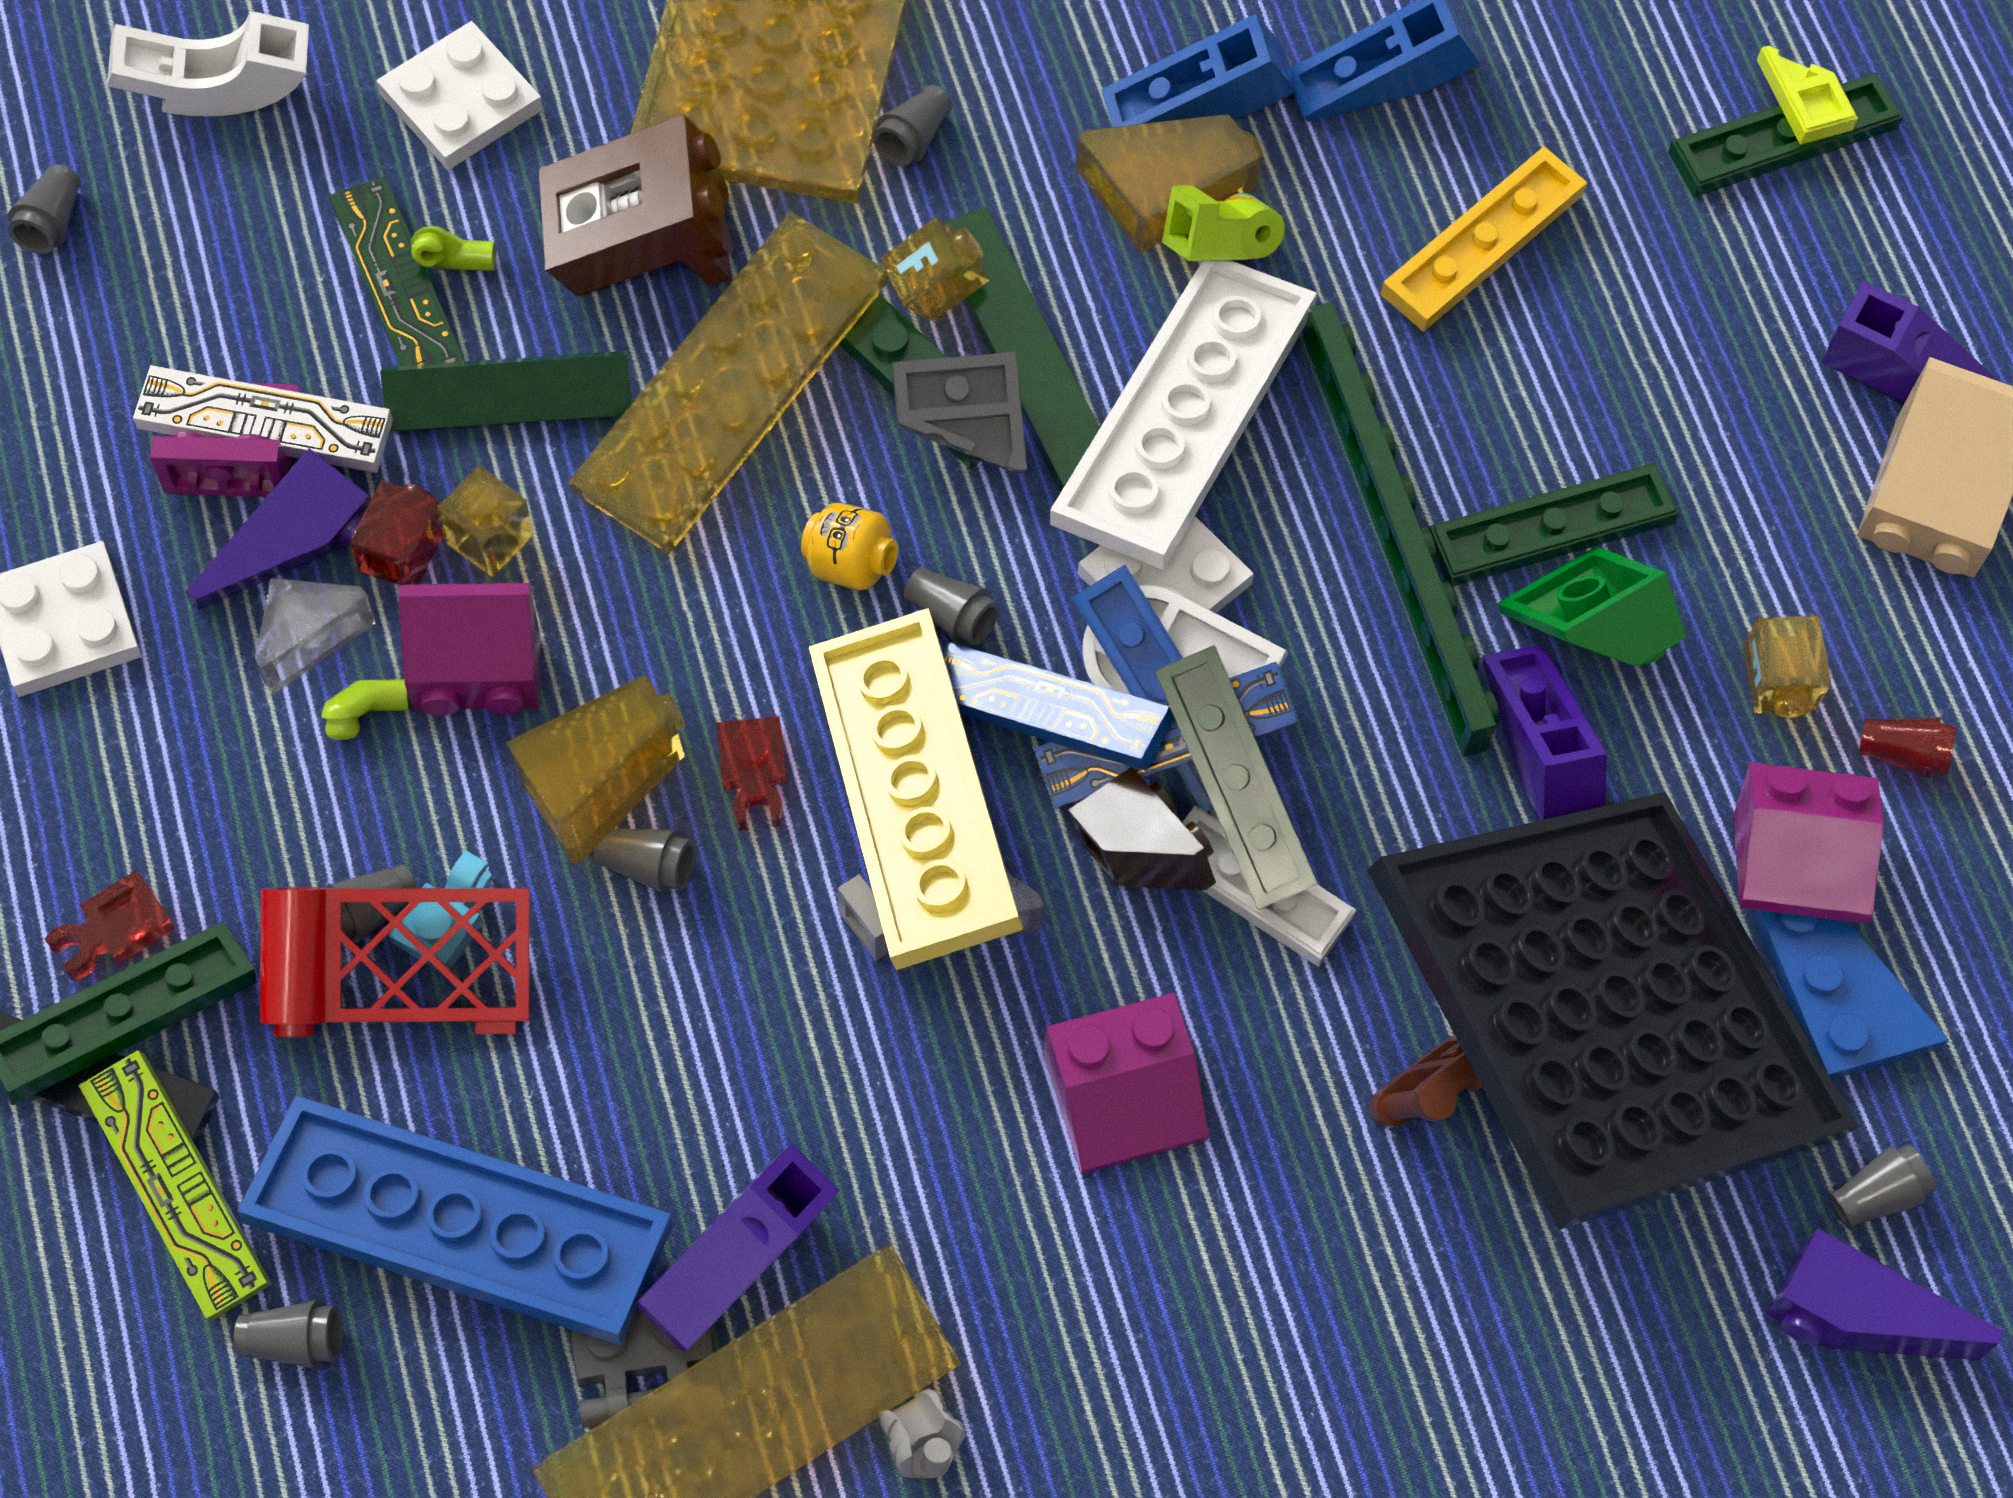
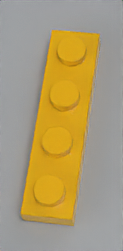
M1545 146L1542 147L1383 282L1380 295L1420 330L1426 331L1581 198L1587 182Z

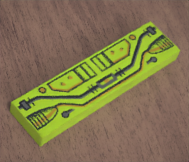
M137 1050L80 1084L79 1087L206 1319L215 1320L271 1286L272 1283L146 1055Z

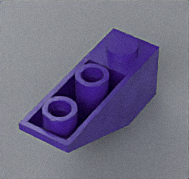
M1864 280L1842 318L1821 363L1904 403L1929 357L1999 381L1920 307Z
M792 1143L789 1144L762 1169L635 1305L685 1353L805 1230L840 1190Z

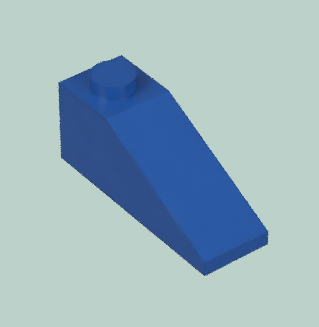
M1416 0L1290 68L1297 90L1294 95L1303 118L1310 122L1428 92L1481 63L1462 18L1449 0Z
M1257 14L1243 19L1101 89L1114 135L1119 142L1246 117L1297 92L1282 44Z

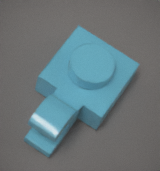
M466 850L453 866L445 888H487L493 879V875L486 871L489 866L488 863ZM425 883L422 888H435V887L431 886V885L428 884V883ZM420 902L401 922L430 949L457 921L438 902ZM475 902L449 903L464 915ZM478 913L469 920L477 930L483 924L482 918ZM462 927L435 955L451 970L473 937ZM396 928L389 933L388 936L394 945L417 959L423 956ZM429 960L426 962L427 965L439 971Z

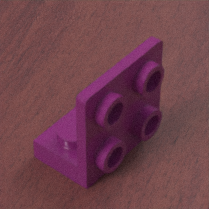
M250 383L300 393L299 387L295 384ZM181 432L176 435L153 436L150 459L164 494L267 497L293 467V457L284 455L280 440L268 439L257 434H244L237 438H209L194 432Z

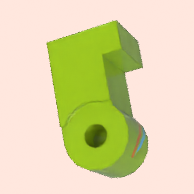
M1172 185L1162 243L1188 261L1259 259L1273 253L1281 244L1285 234V223L1277 211L1251 194L1238 193L1230 196L1225 201H1216L1193 185Z

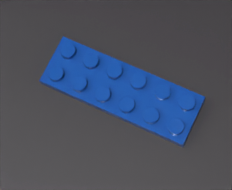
M295 1095L237 1210L243 1224L622 1346L638 1309L635 1303L644 1295L673 1227L671 1213Z

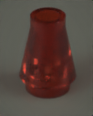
M1941 717L1864 718L1858 755L1879 759L1929 779L1932 773L1948 775L1956 726L1941 723Z

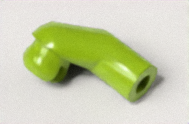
M435 225L419 229L411 238L412 257L421 266L447 270L495 271L497 248L495 241L463 240Z
M404 679L355 681L325 702L321 717L326 719V735L333 740L353 739L360 731L358 717L367 712L410 710L411 703Z

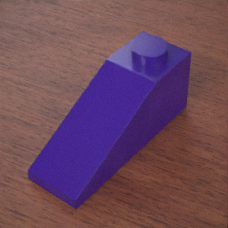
M309 448L186 590L189 602L196 608L201 609L328 555L339 542L349 547L366 528L371 519L364 514L369 508V495Z
M1543 644L1483 655L1484 672L1490 690L1497 702L1499 718L1522 788L1539 819L1545 820L1605 806L1607 753Z
M1819 1228L1801 1246L1767 1315L1782 1322V1330L1793 1339L1811 1346L1821 1344L1828 1349L1979 1361L1999 1344L2004 1334L2000 1329Z

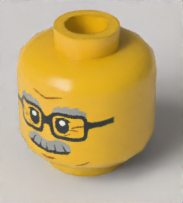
M832 503L821 512L815 513L810 517L803 531L801 552L803 558L808 561L811 573L821 581L857 591L868 590L879 581L882 575L887 576L892 572L898 557V543L892 539L891 526L885 516L879 512L846 503Z

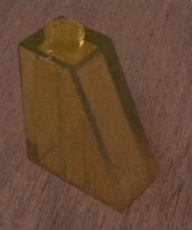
M1229 114L1087 130L1078 135L1075 169L1142 253L1162 242L1172 185H1193L1216 201H1225L1230 196L1238 193L1249 194L1257 188L1262 152L1254 136L1248 131L1242 132Z
M643 675L506 742L523 787L572 864L584 859L685 756L677 733L678 730L685 727V722L673 697L669 693L659 696L647 677Z

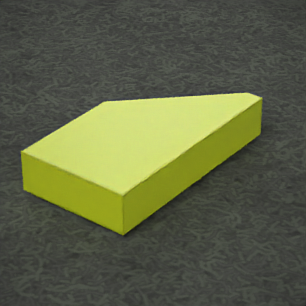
M1771 46L1761 48L1757 62L1800 145L1853 130L1858 117L1834 72L1815 64H1811L1810 68L1785 59L1778 55V49Z

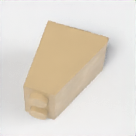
M1929 357L1895 420L1857 536L1874 542L1876 546L1885 551L1893 553L1903 552L1928 561L1943 572L1964 574L1974 578L1994 546L2013 496V386Z

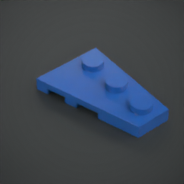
M1749 909L1788 1004L1831 1080L1942 1049L1949 1041L1848 921Z

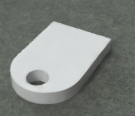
M1152 585L1139 586L1183 658L1215 645L1229 678L1273 662H1277L1280 670L1288 655L1287 650L1169 589ZM1087 625L1083 638V660L1092 683L1131 695Z

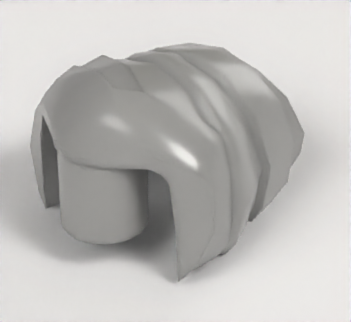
M927 1388L919 1392L913 1400L893 1411L886 1409L878 1414L880 1424L891 1440L889 1446L892 1458L895 1460V1464L903 1477L931 1479L943 1476L948 1471L965 1438V1430L962 1422L954 1419L951 1413L946 1412L944 1401L934 1390Z

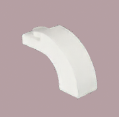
M250 11L244 24L236 31L222 37L205 40L182 39L116 24L111 36L107 86L163 98L162 112L171 114L227 116L254 111L284 98L302 81L306 74L309 24Z

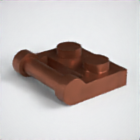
M1456 1036L1448 1037L1372 1096L1369 1104L1370 1114L1378 1125L1397 1127L1407 1123L1410 1118L1418 1116L1427 1121L1446 1119L1455 1111L1457 1094L1466 1087L1471 1092L1482 1088Z

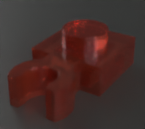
M780 716L717 722L723 791L741 789L736 794L733 802L734 820L739 830H747L746 812L754 805L767 807L770 810L772 827L780 826L783 818L782 801L778 792L770 787L772 785L787 784Z
M135 870L79 905L88 919L86 922L79 926L65 924L56 927L46 936L45 941L54 954L61 952L70 945L80 946L77 956L62 965L72 981L87 976L95 968L98 956L109 950L117 964H120L173 931L175 927L139 872Z

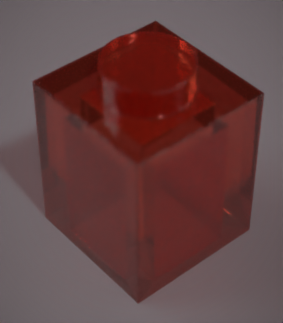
M381 480L350 541L358 571L397 585H419L446 531L440 502L430 492L419 486L404 484L400 487Z

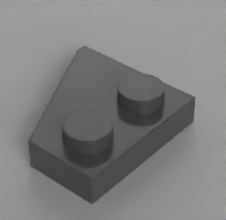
M1016 352L893 362L892 373L899 428L1011 472L1025 473L1027 471Z

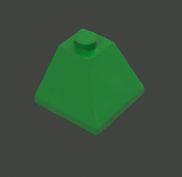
M1597 546L1497 603L1500 613L1568 643L1636 667L1659 660L1666 653V649L1687 638L1667 573Z

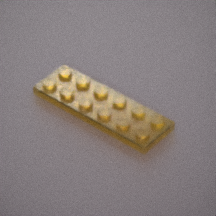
M790 211L568 482L572 492L669 555L889 282L887 270Z
M885 1245L530 1469L547 1498H754L877 1419L880 1412L886 1409L891 1410L961 1365V1362L893 1246Z

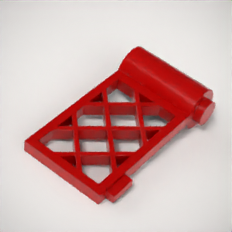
M530 888L260 889V1022L273 1024V1036L279 1037L313 1036L314 1024L325 1022L476 1021L475 1034H516V1021H529ZM342 902H370L389 923L362 949L342 930ZM382 902L410 903L395 916ZM420 902H438L457 921L430 949L401 922ZM449 902L476 903L462 915ZM487 902H516V929L497 948L469 922ZM462 927L490 954L463 982L435 955ZM394 928L423 954L396 982L368 955ZM515 940L516 968L502 955ZM342 942L356 955L343 969ZM428 960L456 987L438 1007H421L401 988ZM496 960L516 979V1006H487L469 986ZM360 961L389 988L371 1007H342V979ZM396 994L408 1007L382 1006ZM461 994L475 1005L471 1007H449Z

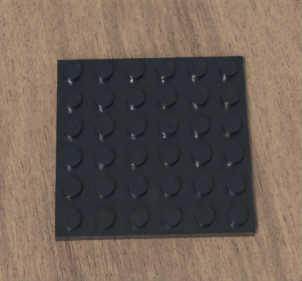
M1666 792L1382 856L1367 870L1558 1230L1841 1139L1858 1127Z

